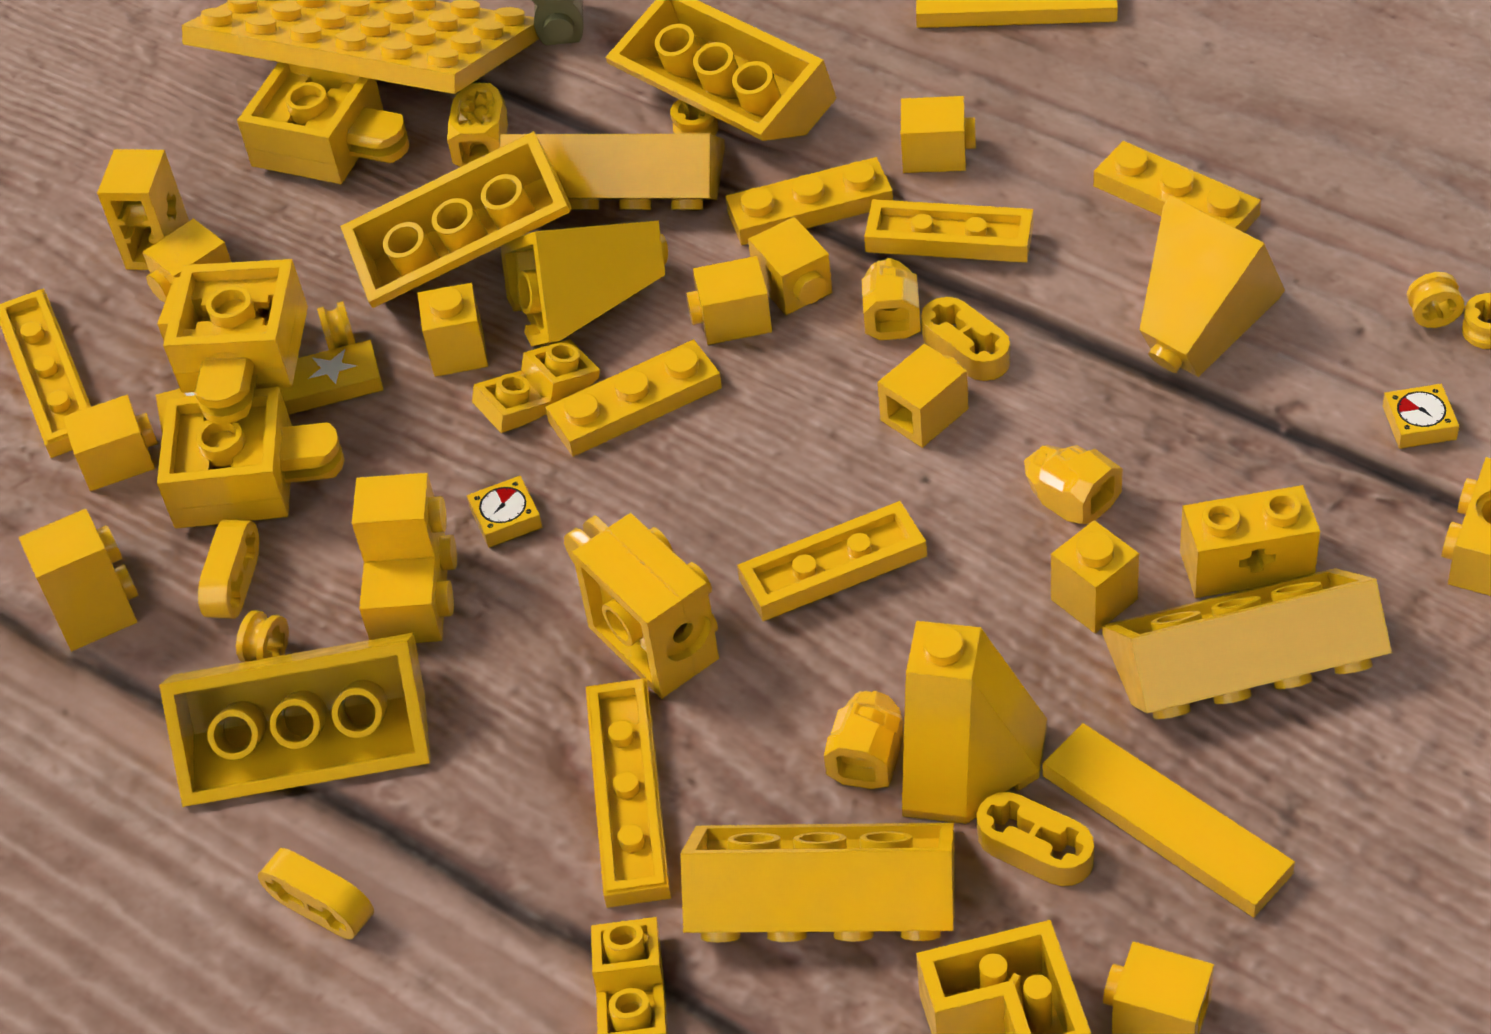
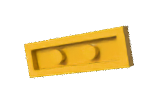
M1122 141L1094 170L1093 187L1159 216H1162L1163 205L1170 195L1244 233L1260 216V199L1126 141Z
M873 157L769 185L751 188L726 195L725 198L727 212L742 246L748 244V238L794 216L807 229L870 212L872 199L893 200V190L878 158Z
M872 199L864 235L865 252L1027 263L1034 225L1033 209Z
M693 339L545 406L549 424L572 457L722 389L720 372Z
M898 501L737 564L739 581L764 622L927 557L926 540L902 502Z

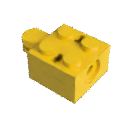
M277 63L237 119L252 167L337 184L343 183L359 157L393 163L402 158L409 148L403 116L383 110L376 80L287 63Z
M292 259L183 265L163 347L181 392H195L194 394L199 401V407L207 420L217 424L237 422L248 416L255 389L277 386L279 388L292 387L308 310Z
M279 386L255 389L248 416L229 424H217L207 420L199 407V401L195 395L166 398L157 486L175 529L219 524L223 519L253 521L288 517L290 485L292 482L334 478L343 468L345 458L336 429L328 422L292 426Z
M630 512L609 527L598 516L594 515L584 522L583 531L575 528L564 536L565 548L575 565L588 627L641 679L647 678L648 686L661 699L719 659L715 632L718 631V624L712 614L709 594L712 593L711 583L697 564L694 562L686 564L673 552L668 539L659 529L655 527L648 529Z

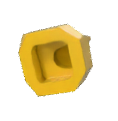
M472 83L463 88L453 98L448 121L447 141L452 163L458 167H462L499 149L500 134H507V107L499 90L491 83Z
M892 258L873 263L862 279L865 334L878 340L906 339L921 332L917 275L912 273L901 262Z
M1042 445L1024 460L1025 474L1032 491L1042 505L1068 522L1088 524L1093 520L1096 521L1112 507L1122 493L1123 468L1096 449L1087 451L1078 445L1067 448Z
M859 691L847 702L845 707L838 710L831 734L827 738L824 752L827 776L842 785L867 789L889 786L894 775L903 740V720L900 708L888 695L878 691Z

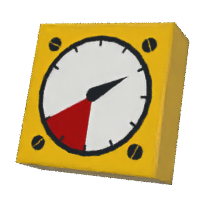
M1442 383L1384 392L1382 407L1399 449L1457 440L1459 424Z
M521 475L466 495L470 510L488 548L543 528L540 514Z

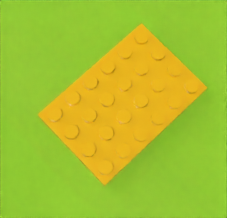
M227 0L226 3L216 8L202 10L200 16L182 24L183 45L456 94L539 40L534 27V17L525 16L524 10L514 7H503L496 10L480 8L479 2L473 0H455L451 3L437 0Z

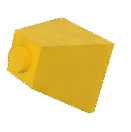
M1171 195L1168 197L1163 205L1139 328L1151 349L1148 355L1153 361L1170 372L1177 373L1182 368L1199 377L1280 299L1285 289L1265 243Z
M659 220L535 231L500 246L507 299L513 311H523L526 314L530 325H525L524 333L531 347L561 341L663 277L665 275L664 266L668 261V244L665 236L660 233Z
M916 621L905 681L902 816L967 824L977 818L976 813L979 805L987 797L996 793L1006 792L1012 787L1019 791L1039 778L1047 731V718L981 627Z

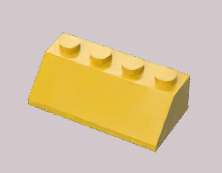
M655 0L605 57L608 64L762 141L807 135L837 99L823 59L698 0Z
M533 131L340 227L367 300L371 307L375 308L570 213L571 204L551 161Z
M710 133L536 134L559 177L571 204V210H599V200H619V210H651V200H671V210H703V200H717L725 139ZM500 134V148L527 134Z
M1337 568L1101 625L1104 640L1131 705L1145 713L1152 712L1154 719H1167L1187 714L1191 711L1190 703L1212 697L1215 704L1242 701L1252 696L1250 688L1274 683V688L1276 689L1303 686L1313 681L1311 673L1333 667L1336 674L1360 672L1373 666L1371 658L1392 653L1377 579Z
M414 632L173 674L159 684L182 807L418 766L431 762L425 691Z
M954 823L695 826L680 853L683 933H701V940L706 942L735 941L740 939V932H767V939L776 942L800 941L807 938V932H834L836 940L856 942L872 939L874 931H901V938L905 940L930 941L940 938L941 931H954Z

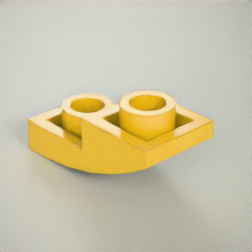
M571 339L552 343L548 346L523 352L520 371L474 384L472 403L500 433H504L546 415L545 406L589 387L599 379L600 369Z
M657 917L591 925L592 975L596 989L597 1034H668Z

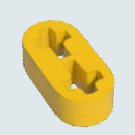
M936 298L923 307L921 313L923 341L942 355L951 356L967 370L968 377L974 380L989 381L1003 376L1008 371L1011 363L1009 336L1001 328L958 298Z
M224 519L219 522L199 580L198 604L203 617L236 619L240 615L259 555V533L255 522Z
M1011 792L993 794L979 805L976 813L978 842L982 849L991 856L1058 886L1076 885L1084 881L1091 874L1094 865L1093 836L1089 829L1080 822L1022 795ZM1009 818L1017 821V828L1008 826L1003 833L995 830V823L1004 825ZM1067 845L1075 847V854L1067 853L1063 856L1062 860L1053 857V850L1061 852Z
M280 848L257 874L263 888L278 902L342 938L353 939L374 914L372 903L356 886L289 849Z

